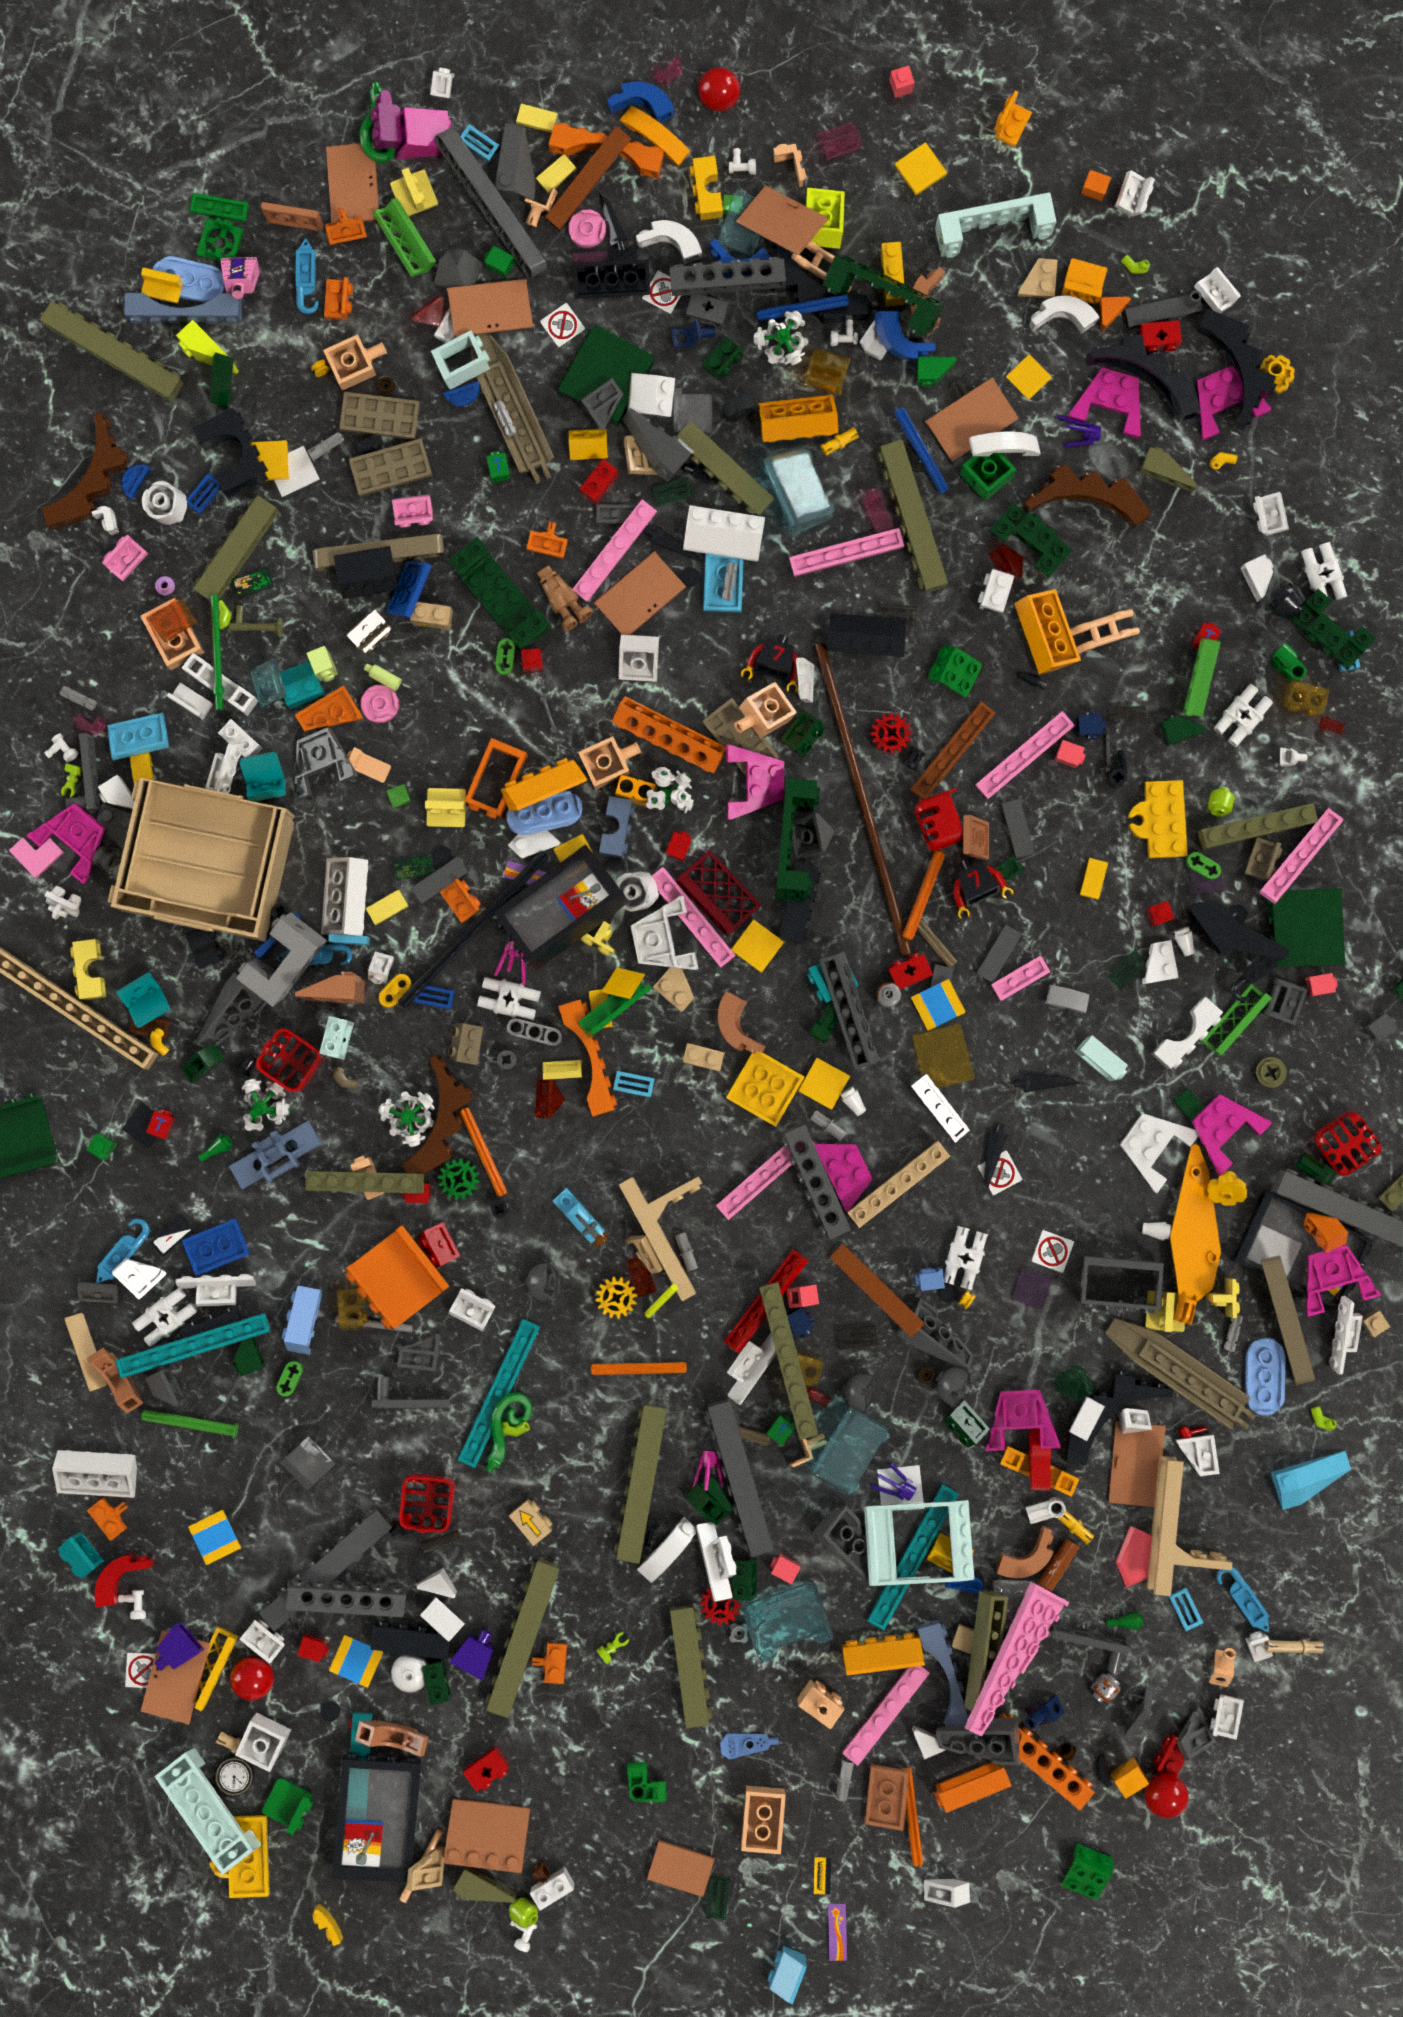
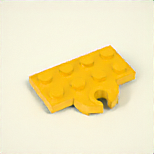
M1183 780L1144 782L1145 801L1132 807L1127 817L1140 816L1142 824L1140 826L1134 823L1129 824L1130 831L1133 833V836L1147 840L1148 859L1187 857Z
M233 1816L245 1833L251 1829L262 1845L223 1875L213 1861H210L209 1865L216 1876L229 1878V1898L268 1897L270 1889L267 1816Z

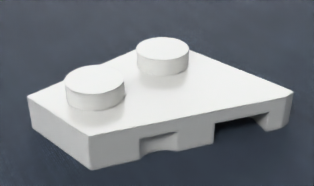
M796 658L799 685L798 696L805 703H813L814 664L805 658Z
M548 830L530 835L518 834L508 844L521 859L561 845Z
M1171 940L1150 945L1149 958L1145 966L1147 971L1145 978L1142 979V984L1179 978Z
M127 1258L112 1271V1274L138 1299L144 1296L167 1274L163 1269Z
M1213 1434L1176 1439V1443L1199 1476L1220 1474Z

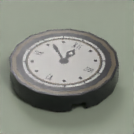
M230 1756L224 1759L216 1769V1785L225 1795L240 1796L247 1792L253 1784L255 1777L254 1768L248 1761L238 1756Z

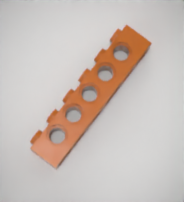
M626 696L620 702L612 720V723L616 724L619 728L626 729L634 733L635 736L644 738L653 745L660 746L669 753L677 755L688 763H693L704 771L713 774L720 765L726 751L725 746Z
M1004 1712L998 1716V1718H1015L1012 1714L1006 1715ZM1018 1725L1019 1759L1078 1810H1081L1095 1793L1092 1788L1093 1784L1087 1778L1083 1777L1081 1779L1076 1775L1078 1771L1070 1764L1066 1766L1062 1763L1063 1759L1055 1751L1053 1753L1046 1749L1048 1747L1047 1744L1041 1739L1035 1740L1032 1737L1033 1733L1026 1726L1021 1728ZM1025 1743H1032L1030 1750H1023ZM1040 1756H1047L1045 1763H1038ZM1056 1768L1062 1769V1773L1059 1776H1053V1771ZM1076 1781L1077 1786L1074 1789H1069V1782Z

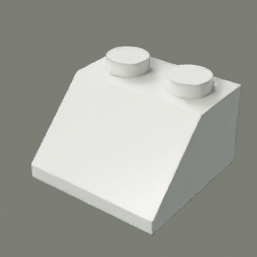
M631 373L627 411L631 408L644 415L671 417L675 378Z
M621 635L619 679L657 682L659 637Z
M256 1713L249 1722L235 1755L270 1772L288 1739L291 1729Z

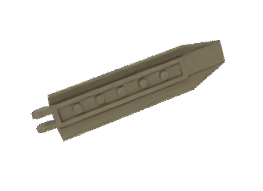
M489 333L474 335L475 337H480L483 343L481 349L482 351L486 350L490 361H488L490 369L476 377L519 472L531 471L536 484L540 483V478L535 469L542 466L545 477L547 479L551 478L546 464L554 458V455L509 356ZM471 345L470 350L473 361L479 357L474 346ZM501 400L504 403L505 410L508 411L513 426L517 431L516 435L512 437L506 436L504 427H502L497 416V411L495 412L493 404Z
M1114 1318L1105 1335L1134 1363L1232 1430L1234 1423L1244 1430L1249 1428V1425L1241 1420L1239 1415L1241 1413L1250 1420L1255 1418V1415L1244 1406L1251 1397L1156 1331Z

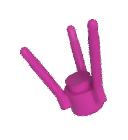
M509 941L505 945V950L496 968L494 977L498 976L507 954L510 956L508 972L511 971L514 957H519V954L512 946L515 944L514 941ZM521 953V977L523 985L526 986L525 962L522 960L524 955Z
M703 1451L702 1456H700L693 1487L699 1481L702 1467H706L704 1490H708L710 1467H715V1463L717 1465L720 1486L724 1487L721 1459L718 1458L717 1452Z

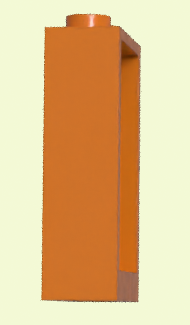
M491 738L465 798V803L468 804L467 808L476 812L480 809L486 812V816L496 819V817L502 818L507 806L504 797H502L498 809L472 799L491 753L494 749L518 759L509 782L512 780L517 782L528 755L522 750Z
M992 1761L936 1784L937 1791L934 1794L939 1807H944L947 1813L1009 1788L1012 1785L1004 1766L993 1764Z

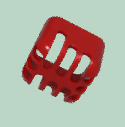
M957 788L923 799L915 806L914 815L917 818L926 846L931 851H940L963 842L964 830L950 796L951 793L957 791ZM931 810L937 811V814L920 819V814ZM931 824L933 828L924 830L923 825ZM932 834L936 835V839L931 841L928 840L927 836Z
M279 1029L262 1048L263 1051L257 1058L256 1067L261 1073L287 1091L299 1093L305 1089L323 1063L324 1055L319 1054L320 1050L293 1031ZM280 1035L287 1038L286 1044L276 1041ZM291 1038H296L298 1042L291 1052H286L285 1047ZM303 1043L308 1046L302 1057L296 1059L295 1053L300 1045ZM273 1045L280 1047L281 1051L279 1054L270 1051ZM312 1049L317 1055L310 1065H305L304 1060ZM269 1054L274 1057V1062L268 1063L263 1060L264 1057ZM278 1058H282L283 1064L274 1075L268 1073ZM291 1064L293 1069L284 1081L279 1080L278 1077L284 1068ZM297 1071H301L302 1077L293 1088L287 1085Z
M1354 1110L1344 1112L1319 1129L1314 1135L1316 1145L1335 1172L1341 1176L1350 1175L1353 1171L1368 1163L1370 1158L1375 1155L1378 1156L1382 1150L1381 1143L1360 1114ZM1349 1117L1359 1131L1357 1136H1353L1342 1122L1344 1118ZM1360 1120L1362 1122V1128L1356 1126L1357 1121ZM1339 1124L1349 1137L1348 1142H1342L1333 1130V1127ZM1365 1130L1370 1134L1368 1138L1363 1136ZM1327 1131L1331 1132L1339 1144L1338 1149H1333L1323 1136L1324 1133ZM1374 1139L1376 1147L1370 1146L1371 1140ZM1367 1142L1373 1151L1366 1155L1360 1144ZM1328 1144L1329 1150L1324 1151L1321 1145ZM1353 1148H1356L1362 1155V1158L1358 1161L1350 1153ZM1331 1153L1336 1155V1159L1333 1161L1328 1157ZM1347 1155L1353 1164L1347 1168L1343 1164L1341 1170L1337 1169L1335 1164L1342 1163L1341 1156Z
M410 1474L404 1480L399 1512L400 1525L405 1529L417 1530V1532L441 1533L446 1531L452 1522L451 1517L454 1509L456 1489L454 1479L449 1476ZM408 1483H424L427 1485V1489L425 1491L408 1490ZM437 1485L450 1486V1494L439 1493L435 1490V1487ZM407 1494L424 1495L426 1501H406ZM434 1498H449V1505L436 1504ZM406 1506H420L425 1510L423 1514L404 1513ZM433 1509L448 1510L447 1517L435 1516ZM414 1515H418L420 1518L418 1525L411 1524ZM426 1516H429L431 1518V1524L429 1526H423V1521ZM436 1518L443 1520L441 1527H434Z

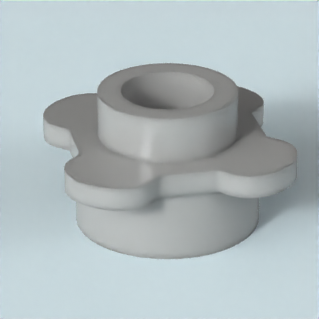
M732 1623L730 1625L731 1635L729 1640L733 1643H746L748 1641L747 1630L749 1626L746 1623L742 1625Z

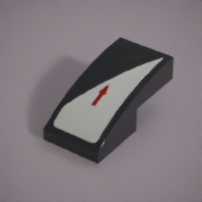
M181 1215L151 1241V1244L164 1257L181 1240L191 1234L194 1229Z

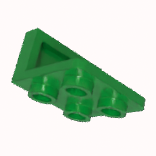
M943 645L938 652L934 665L930 668L927 679L932 683L944 684L960 696L967 697L982 664L956 646Z
M279 1778L262 1809V1813L288 1826L286 1833L293 1836L296 1830L300 1831L305 1821L302 1817L305 1812L309 1813L314 1803L310 1801L313 1793L283 1778Z
M1077 1843L1074 1848L1073 1863L1062 1880V1886L1097 1900L1112 1877L1114 1858Z

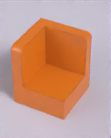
M1090 170L1081 194L1102 201L1111 177Z

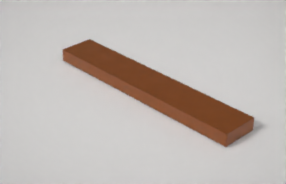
M616 126L545 218L561 230L628 145L631 138Z
M981 701L912 786L910 791L921 800L928 798L996 712Z
M844 1244L830 1256L911 1338L925 1325Z

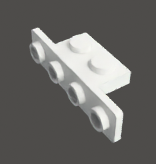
M229 743L225 755L215 753L206 789L229 794L232 779L236 773L237 762L241 756V743Z
M240 1274L238 1277H231L230 1275H220V1277L204 1275L200 1278L183 1276L181 1279H176L175 1282L178 1288L180 1287L181 1289L197 1288V1306L236 1305L237 1287L256 1286L254 1277L249 1274Z
M1341 1296L1338 1305L1339 1313L1335 1323L1336 1331L1332 1342V1355L1329 1360L1330 1368L1338 1375L1343 1374L1346 1352H1357L1363 1318L1360 1313H1353L1354 1302L1346 1296Z
M771 1333L761 1347L748 1341L727 1371L729 1375L737 1379V1382L728 1393V1397L739 1405L743 1403L777 1354Z
M713 1522L696 1525V1531L713 1599L715 1602L731 1599L733 1596L728 1578L736 1575V1564L732 1559L731 1545L727 1536L718 1538Z

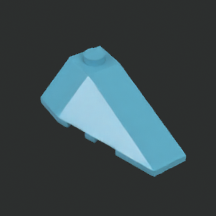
M1344 1450L1271 1472L1282 1510L1303 1504L1350 1471L1351 1467Z

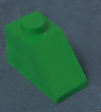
M918 357L917 385L922 387L936 385L955 366L956 357Z

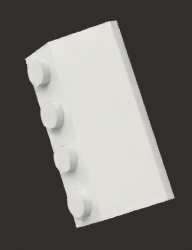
M690 506L683 550L758 562L765 517Z
M352 857L326 859L322 935L363 936L368 860Z
M70 1450L57 1451L52 1468L57 1493L135 1497L137 1475L135 1455Z

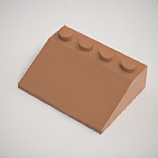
M341 972V975L332 976L295 992V996L306 1001L364 1004L366 981L362 980L360 976L353 974V972Z
M453 1798L443 1863L522 1873L530 1808Z

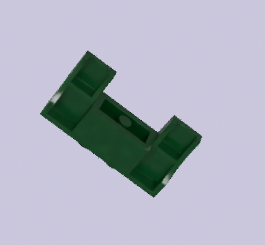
M1014 503L1010 505L989 531L998 536L1003 543L1012 534L1041 558L1034 568H1038L1048 579L1072 551L1071 548L1058 539L1057 532L1051 526H1045L1040 517L1035 514H1027Z
M1317 589L1305 602L1299 613L1291 618L1290 622L1306 635V639L1310 643H1316L1324 655L1331 656L1348 671L1376 640V637L1363 626L1352 637L1323 613L1332 603V600Z

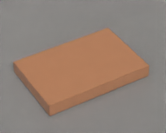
M266 202L261 204V210L268 223L323 231L324 224L318 211Z
M964 815L963 854L980 860L989 859V823L972 815Z
M871 1765L865 1815L866 1825L900 1831L904 1830L910 1777L909 1770Z
M659 1840L647 1880L703 1897L715 1857Z

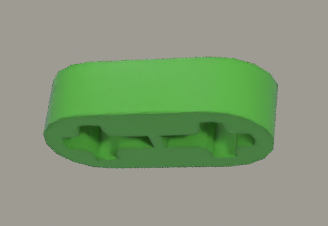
M508 638L502 639L499 642L495 664L497 672L500 675L506 676L512 672L515 658V644ZM506 643H509V646L512 647V649H508L507 655H504L505 651L502 648V646H505ZM504 659H507L506 663L510 667L502 671L499 665H503Z
M1193 852L1186 858L1187 867L1208 880H1214L1221 874L1220 865L1201 853ZM1198 857V862L1203 865L1196 864L1193 866L1191 858ZM1204 867H1215L1214 871L1216 872V874H1212L1210 876L1209 870H1207Z
M291 1361L285 1366L276 1387L277 1392L281 1396H289L295 1391L303 1373V1366L299 1361ZM297 1365L296 1369L299 1370V1372L294 1373L292 1377H289L291 1374V1370L289 1369V1367ZM290 1380L288 1387L291 1388V1390L283 1392V1387H281V1385L286 1384L287 1381Z

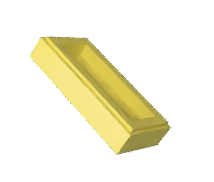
M521 104L516 123L552 133L558 114Z
M563 154L537 176L536 181L549 194L552 188L558 187L577 168Z
M397 890L367 907L366 910L374 924L378 925L409 906L400 890Z
M581 1060L543 1062V1080L582 1077Z

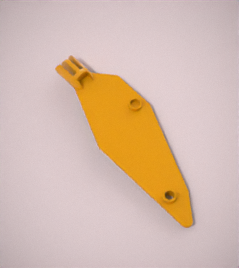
M1193 1144L1190 1147L1170 1234L1178 1290L1173 1320L1192 1325L1197 1301L1213 1290L1221 1255L1214 1202L1209 1199V1193L1207 1192L1208 1184L1210 1183L1209 1170L1197 1144Z

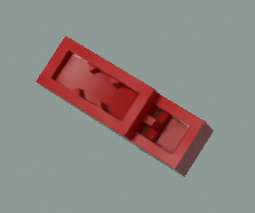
M1040 1428L1030 1429L1028 1432L1030 1490L1050 1491L1051 1449H1041Z

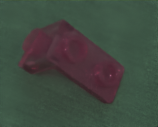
M872 488L866 491L862 498V504L876 534L893 529L894 525L882 500L883 493L881 488L877 490Z

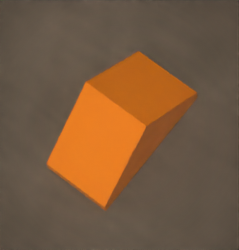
M1129 297L1101 298L1099 302V325L1101 332L1128 306L1131 300Z

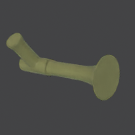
M240 605L236 606L235 623L228 624L229 631H273L279 637H282L283 622L280 617L278 621L269 624L243 623L244 606Z

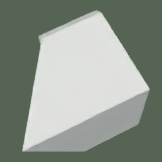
M444 1568L423 1579L417 1585V1589L455 1598L457 1590Z

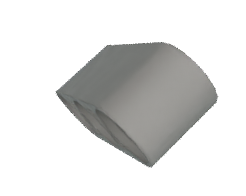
M515 1018L511 1019L507 1024L508 1032L515 1037L550 1046H557L562 1041L561 1032L552 1027ZM515 1022L521 1024V1030L517 1033L511 1030V1026ZM531 1028H539L540 1034L538 1037L533 1038L530 1036ZM551 1032L558 1033L559 1037L556 1042L548 1040V1035Z

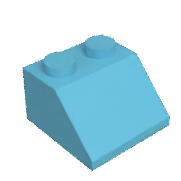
M783 1946L782 1951L777 1952L775 1958L776 1967L774 1970L771 1969L767 1981L769 1982L770 1990L793 2005L807 1968L806 1956Z

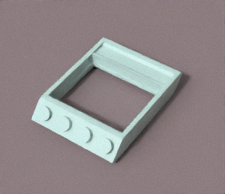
M968 1500L864 1507L869 1586L974 1580ZM948 1506L953 1576L897 1578L892 1511Z

